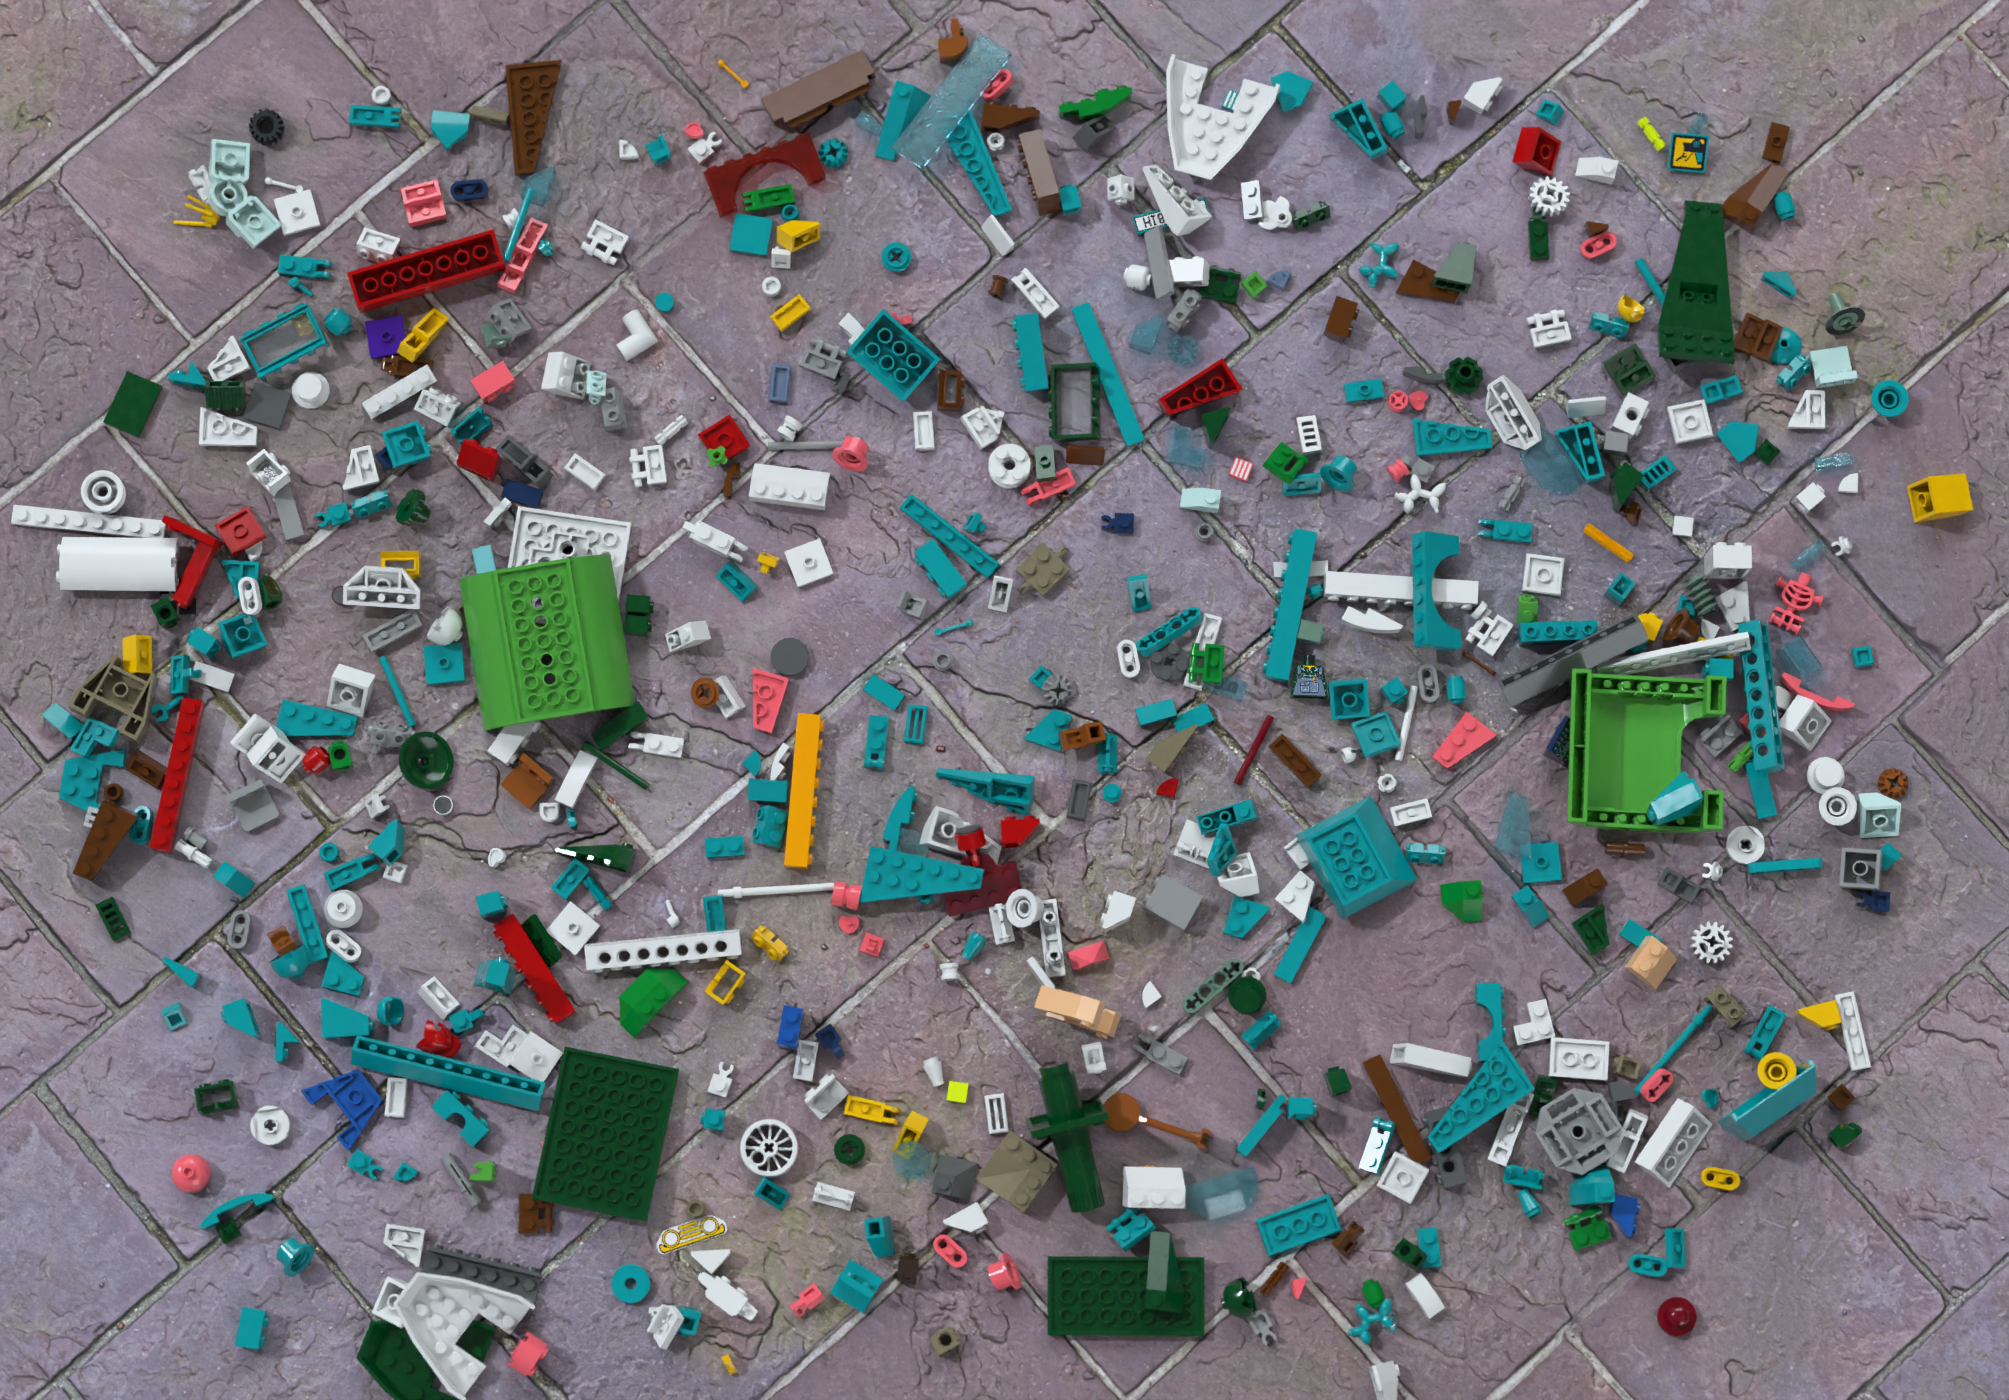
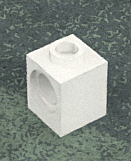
M1813 482L1798 494L1793 501L1806 515L1826 496L1822 487L1818 484L1815 485Z

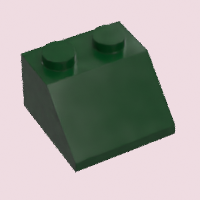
M1627 462L1623 466L1618 465L1610 476L1612 481L1609 487L1613 511L1616 513L1644 476Z

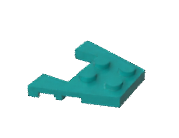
M122 749L90 755L88 759L78 757L65 760L59 798L88 812L89 806L99 809L101 804H97L103 767L106 765L124 768L127 751Z

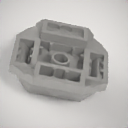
M1573 1088L1540 1108L1535 1136L1556 1169L1583 1175L1616 1154L1623 1127L1602 1094ZM1574 1127L1581 1129L1582 1135L1580 1137L1573 1135L1572 1130Z

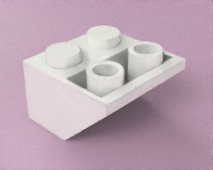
M549 352L541 389L556 395L584 399L587 387V370L590 371L591 362L565 352Z
M1114 891L1113 895H1108L1105 905L1108 911L1107 914H1102L1099 926L1102 927L1101 932L1106 933L1129 921L1136 898Z

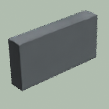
M1073 779L1066 818L1085 821L1092 782Z

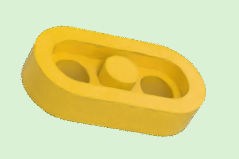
M1707 1167L1700 1175L1701 1182L1708 1187L1731 1191L1740 1184L1739 1175L1731 1170ZM1707 1174L1713 1175L1712 1181L1707 1179ZM1727 1177L1732 1179V1184L1726 1183Z

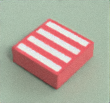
M1235 457L1228 476L1247 482L1253 463Z

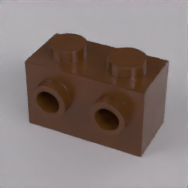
M1336 296L1323 335L1345 342L1346 337L1350 338L1354 328L1350 326L1352 319L1356 320L1360 311L1356 309L1358 303Z

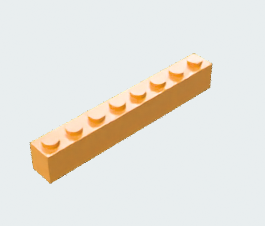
M798 713L784 860L785 868L808 870V865H812L813 853H809L810 846H814V834H811V828L815 827L816 815H813V808H817L818 796H814L815 789H819V777H816V772L821 768V758H818V751H822L823 739L819 738L820 732H824L825 720H821V715Z

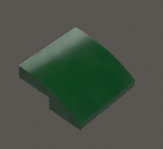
M1635 343L1602 362L1623 396L1656 377L1648 361L1644 359Z

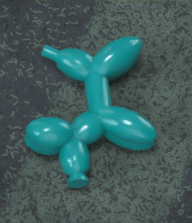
M1370 242L1368 245L1373 248L1375 253L1380 255L1379 265L1373 269L1366 265L1361 266L1359 273L1364 277H1368L1370 288H1375L1377 275L1383 273L1391 279L1398 278L1397 271L1387 265V256L1394 254L1399 249L1400 244L1391 243L1383 247Z
M1390 1299L1384 1300L1380 1306L1379 1313L1370 1315L1367 1308L1357 1304L1355 1307L1356 1312L1363 1320L1360 1327H1354L1352 1330L1349 1329L1348 1334L1349 1336H1360L1361 1341L1369 1345L1372 1342V1336L1368 1330L1372 1322L1381 1321L1384 1326L1394 1331L1395 1328L1392 1326V1320L1388 1316L1392 1310V1301Z

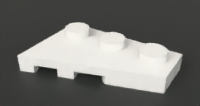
M202 407L200 408V446L257 447L258 428L256 426Z

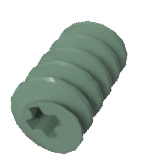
M1705 574L1694 576L1683 582L1688 583L1684 588L1691 590L1688 596H1695L1691 603H1698L1694 607L1695 610H1701L1697 615L1698 617L1717 610L1715 606L1718 604V602L1711 601L1715 595L1708 594L1712 588H1705L1709 581H1702L1706 576Z

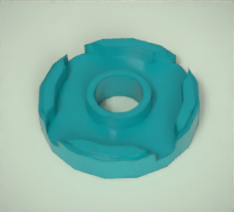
M634 1264L623 1265L617 1269L611 1282L612 1291L615 1296L626 1303H636L644 1299L651 1285L649 1275L645 1269ZM634 1278L637 1284L634 1289L626 1287L627 1279Z

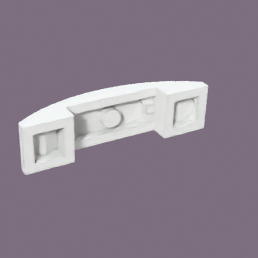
M1528 1093L1507 1107L1487 1160L1506 1167L1534 1094Z

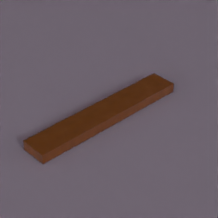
M1379 1054L1362 1062L1390 1120L1395 1122V1130L1408 1157L1419 1164L1431 1160L1432 1158L1381 1055Z

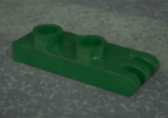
M536 914L530 916L521 924L548 967H552L562 958L561 952Z

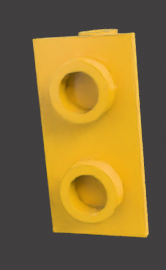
M760 925L758 929H755L750 938L756 946L761 947L767 953L769 958L780 963L782 958L789 953L788 946L779 938L772 942L771 940L775 935L766 926Z

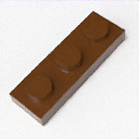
M1283 733L1268 746L1307 789L1322 776Z

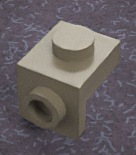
M1619 1054L1618 1058L1615 1057L1613 1060L1612 1068L1615 1069L1614 1074L1637 1080L1642 1061Z

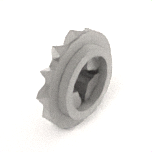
M1055 674L1044 681L1042 694L1048 703L1060 705L1070 699L1072 692L1071 682L1065 676ZM1059 684V688L1064 689V691L1059 692L1057 695L1056 692L1050 689L1057 688Z

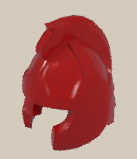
M427 1020L424 1027V1038L418 1042L416 1048L421 1049L422 1052L446 1058L455 1056L462 1043H459L458 1037L453 1036L444 1024L438 1022L437 1025L441 1027L440 1031H438L434 1026V1022Z

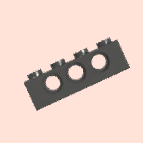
M1448 1106L1424 1112L1422 1123L1424 1129H1428L1429 1134L1434 1129V1125L1438 1124L1448 1111ZM1427 1139L1428 1146L1432 1147L1434 1155H1431L1433 1165L1437 1166L1439 1174H1436L1438 1185H1442V1188L1445 1189L1467 1183L1457 1141L1448 1147L1447 1153L1440 1152L1437 1154ZM1445 1162L1452 1163V1172L1444 1170L1443 1165Z

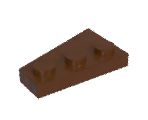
M1413 259L1395 294H1407L1413 297H1425L1432 300L1455 303L1460 292L1431 286V281L1437 271Z

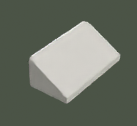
M990 215L981 228L1000 254L1005 256L1014 249V242L994 215Z
M1606 397L1568 400L1566 404L1567 417L1575 418L1605 414Z
M726 675L715 680L721 691L716 704L724 717L728 719L746 706Z
M435 976L423 984L417 992L442 1020L460 1006V1003Z

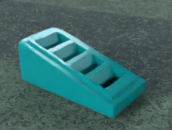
M1664 455L1641 472L1643 475L1647 474L1652 483L1650 484L1645 476L1642 477L1639 483L1648 492L1677 469L1668 457ZM1664 461L1665 464L1669 467L1670 470L1667 471V470L1663 467V465L1661 464V462ZM1657 465L1664 473L1663 475L1655 468ZM1651 470L1657 475L1658 479H1655L1650 473Z
M167 957L163 958L162 961L188 986L193 989L196 988L201 974Z

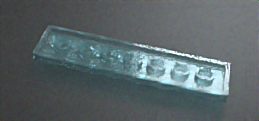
M980 34L892 146L893 151L923 169L1012 56L1011 52Z

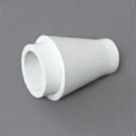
M938 1056L924 1060L923 1068L933 1087L943 1084L942 1065Z

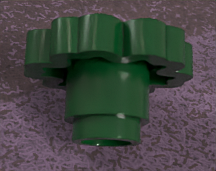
M1457 357L1448 365L1449 369L1444 373L1445 383L1451 385V392L1462 395L1465 392L1470 395L1477 391L1479 383L1483 380V370L1477 367V361L1470 357H1466L1464 360Z
M412 489L407 492L405 498L401 499L397 507L398 513L396 514L398 523L403 526H410L415 521L422 523L427 521L431 511L427 505L423 504L426 499L424 492Z

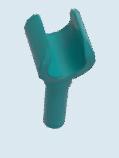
M293 277L288 281L293 290L299 287L308 296H313V293L297 277Z

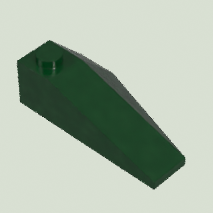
M622 843V846L613 844L555 848L556 854L631 874L637 853L636 849H633V845Z

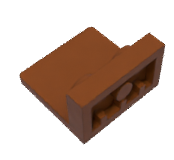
M523 753L519 758V764L502 781L501 786L526 808L530 809L553 784L554 779Z

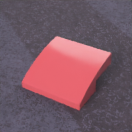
M437 179L401 188L410 227L447 218Z

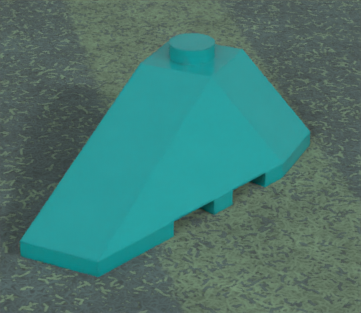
M896 80L875 157L894 161L912 133L915 132L920 122L926 117L932 100L930 94L914 85Z

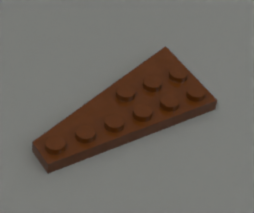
M562 60L505 65L515 176L535 174Z

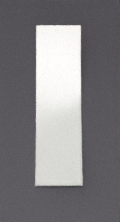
M1328 560L1312 561L1309 577L1324 576L1325 572L1328 571ZM1273 562L1274 577H1281L1282 570L1287 568V563Z

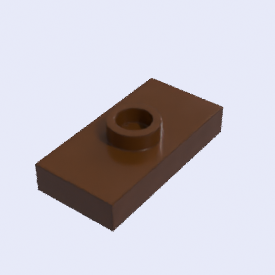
M1771 122L1762 159L1777 163L1781 162L1790 126Z

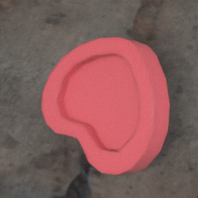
M692 122L685 127V135L690 138L699 139L703 137V130L698 122Z
M1424 391L1413 392L1409 396L1411 407L1417 411L1423 410L1424 402L1427 400L1428 395Z
M842 916L839 919V926L843 932L851 934L858 928L859 919L856 916Z

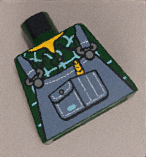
M1304 655V665H1296L1290 698L1326 699L1328 693L1324 667L1315 666V655Z

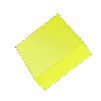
M949 1081L946 1101L966 1103L969 1084Z

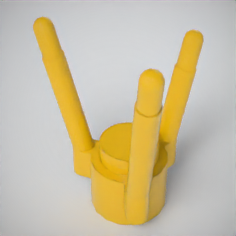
M187 195L188 199L206 208L204 210L188 203L185 204V207L203 213L202 220H205V222H173L177 225L206 226L211 228L212 225L217 226L220 215L214 212L206 203L191 195Z

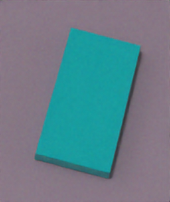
M1329 1194L1255 1220L1268 1257L1342 1231Z

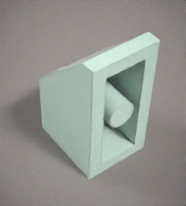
M1209 488L1182 489L1180 508L1218 513L1221 490Z

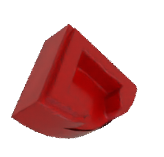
M1173 778L1163 782L1158 787L1156 795L1175 798L1178 779Z

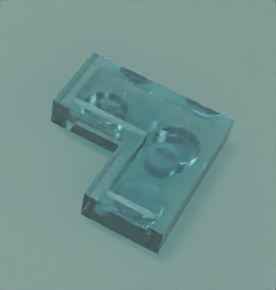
M1173 424L1166 462L1203 469L1207 449L1188 446L1191 427Z

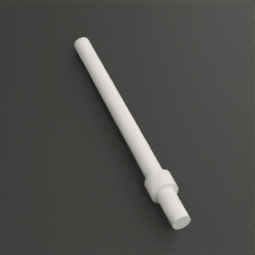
M834 883L741 888L740 886L733 887V889L718 890V895L742 898V896L831 891L834 889Z

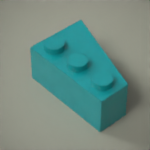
M1363 98L1329 114L1330 120L1371 160L1388 153V148Z
M1591 421L1554 431L1555 437L1586 484L1605 480V473Z

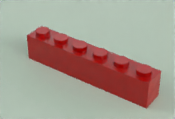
M512 913L493 925L496 929L493 932L499 942L503 940L506 945L503 948L509 958L513 956L516 963L513 965L519 974L523 972L527 979L524 982L529 990L534 989L537 993L535 996L536 1001L540 1007L542 1005L546 1007L547 1012H545V1015L549 1021L559 1024L576 1013V1010L515 915Z

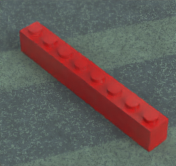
M185 697L182 699L150 848L154 851L173 853L205 709V703L201 700Z

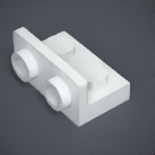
M364 227L357 242L356 255L378 263L391 260L400 245V238Z
M435 386L424 388L414 410L448 427L461 403L457 401L456 397L441 393V390Z

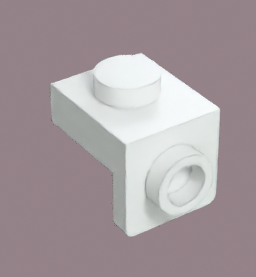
M1101 1042L1081 1045L1088 1073L1099 1074L1107 1069Z

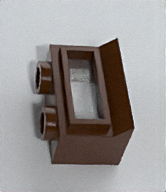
M939 369L937 411L960 412V406H964V395H961V388H965V377L962 376V371Z

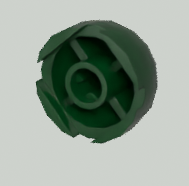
M1243 1277L1229 1282L1224 1288L1223 1298L1221 1299L1224 1310L1227 1309L1231 1315L1239 1318L1252 1316L1255 1314L1253 1311H1256L1254 1294L1252 1290L1248 1291L1246 1286L1249 1283Z

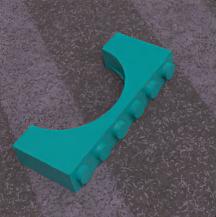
M1428 531L1412 534L1414 647L1447 652L1461 649V630L1451 627L1441 618L1432 597L1434 571L1444 558L1459 555V536Z

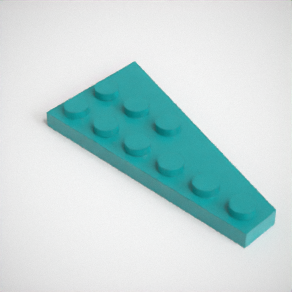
M1503 1041L1498 1044L1428 1135L1427 1139L1437 1154L1535 1089Z

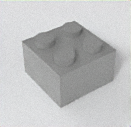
M1842 848L1839 886L1849 889L1880 891L1883 852L1881 850Z

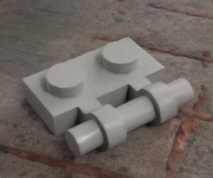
M812 337L809 344L816 347L814 350L806 349L800 367L836 380L842 365V361L836 358L837 356L845 358L846 350L841 349V346L836 344L835 346L828 344L821 338L818 340ZM821 350L831 352L830 357L821 354Z

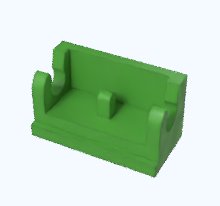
M494 1161L473 1164L474 1167L480 1169L478 1170L480 1174H470L471 1181L480 1183L496 1182V1163Z

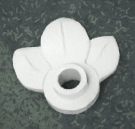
M1280 196L1276 203L1269 200L1263 202L1264 218L1258 221L1260 227L1266 230H1273L1276 227L1286 228L1292 223V215L1289 212L1290 204L1287 199ZM1286 216L1284 220H1280V217Z

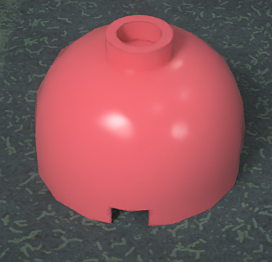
M187 1154L181 1156L174 1163L171 1176L178 1189L186 1193H196L202 1191L208 1185L211 1168L205 1158L197 1154Z

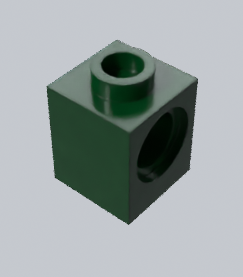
M168 597L150 605L162 628L166 627L169 629L177 625V621L180 618ZM170 610V617L163 619L162 612Z
M1402 1238L1392 1252L1400 1262L1415 1272L1427 1258V1255L1420 1248L1405 1238Z

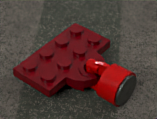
M980 825L965 826L956 830L954 835L959 851H966V855L960 860L959 864L984 869L981 889L943 893L949 917L992 907L999 903H1007L1009 896L1014 891L1022 889L1015 860L996 865L994 859L988 853L980 851V847L986 845L983 827Z

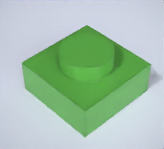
M1257 271L1252 272L1240 283L1251 298L1255 297L1267 286Z

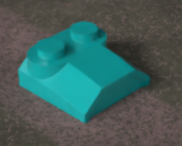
M244 613L217 623L220 638L231 659L241 658L245 654L268 646L255 615Z
M1366 678L1340 679L1328 682L1332 721L1346 718L1370 717Z

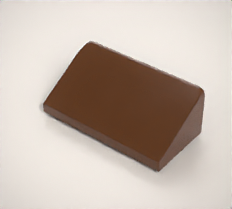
M1068 445L1066 449V463L1102 466L1104 464L1105 448Z
M138 750L132 755L126 770L159 789L165 780L167 767Z

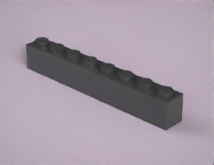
M1634 613L1497 682L1509 706H1517L1531 697L1538 696L1547 689L1556 687L1565 680L1572 679V668L1591 669L1600 663L1607 662L1616 655L1625 653L1634 646L1643 644L1649 638L1641 620Z

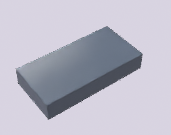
M772 364L769 402L788 403L791 365Z

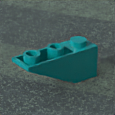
M1248 799L1196 816L1201 835L1218 831L1221 823H1226L1231 828L1258 820L1260 816L1255 800Z

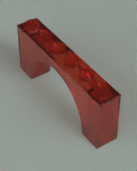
M801 134L792 141L784 140L775 147H764L758 153H747L741 159H730L724 162V165L708 167L707 171H704V177L719 217L737 212L735 203L737 187L747 172L761 164L781 163L788 165L803 176L808 186L825 181L826 175L811 135Z

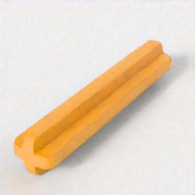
M1590 523L1584 528L1583 532L1625 562L1629 563L1633 558L1634 554Z

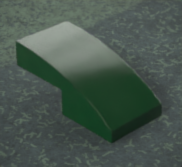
M1538 1074L1533 1091L1534 1097L1529 1107V1115L1538 1117L1540 1108L1552 1101L1557 1083L1556 1078Z

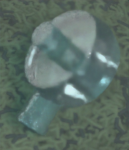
M1390 1313L1388 1316L1392 1320V1326L1397 1329L1400 1323L1399 1317L1394 1313ZM1377 1321L1375 1324H1382V1322ZM1382 1324V1327L1384 1329L1391 1331L1389 1327H1386Z

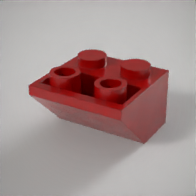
M464 439L456 462L457 466L493 483L502 464L500 455L497 454L498 451L489 446L486 449L480 446L481 443L474 439L469 441Z
M1010 816L1005 817V820H1001L1002 848L1022 847L1039 828L1040 818L1024 816V819L1016 820V817Z

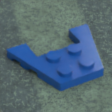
M359 1069L301 1091L311 1105H314L329 1093L348 1117L352 1125L337 1136L347 1151L352 1148L383 1101Z

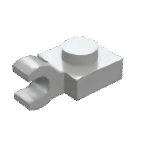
M1407 455L1402 459L1407 468L1411 470L1409 475L1412 477L1415 474L1420 482L1426 484L1435 466L1421 458H1418L1415 462Z

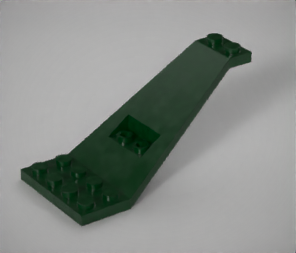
M1685 200L1683 204L1684 221L1657 327L1659 357L1734 365L1735 350L1722 204Z

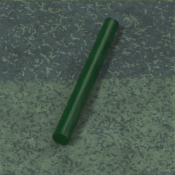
M587 741L584 743L583 748L642 789L646 790L649 787V783Z

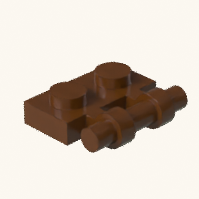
M519 1194V1234L539 1233V1225H545V1233H552V1225H554L552 1208H554V1204L532 1200V1194ZM539 1208H545V1219H539Z

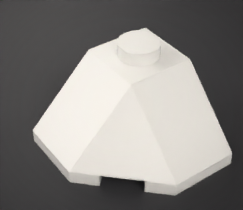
M1250 852L1238 854L1224 871L1217 876L1221 887L1240 897L1259 893L1258 877Z

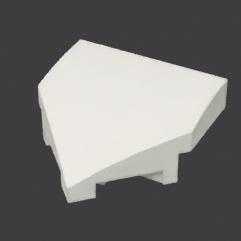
M981 406L961 416L960 420L980 450L997 441L1004 412L993 411Z
M662 1304L660 1307L649 1308V1314H651L652 1318L647 1332L653 1333V1337L659 1347L667 1350L684 1317L676 1306Z

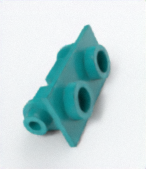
M1598 311L1592 313L1588 329L1622 339L1625 338L1629 322L1617 317H1613L1612 321H1609L1610 315Z
M1797 355L1788 364L1793 370L1790 371L1785 368L1777 376L1776 382L1780 386L1784 384L1786 392L1794 388L1798 384L1799 379L1810 371L1812 363L1809 356Z
M380 490L370 494L372 499L368 501L366 496L353 500L354 502L351 503L356 519L367 517L370 514L391 507L392 503L387 490Z
M1105 733L1106 740L1098 744V773H1117V735Z
M1406 844L1407 853L1405 858L1407 861L1412 863H1430L1433 865L1444 864L1445 847L1428 844L1427 850H1424V844Z
M1268 1010L1241 1037L1255 1050L1282 1024L1278 1017Z
M1510 1164V1166L1506 1165V1168H1504L1503 1183L1542 1190V1180H1544L1545 1173L1541 1172V1170L1528 1168L1527 1172H1523L1524 1167Z

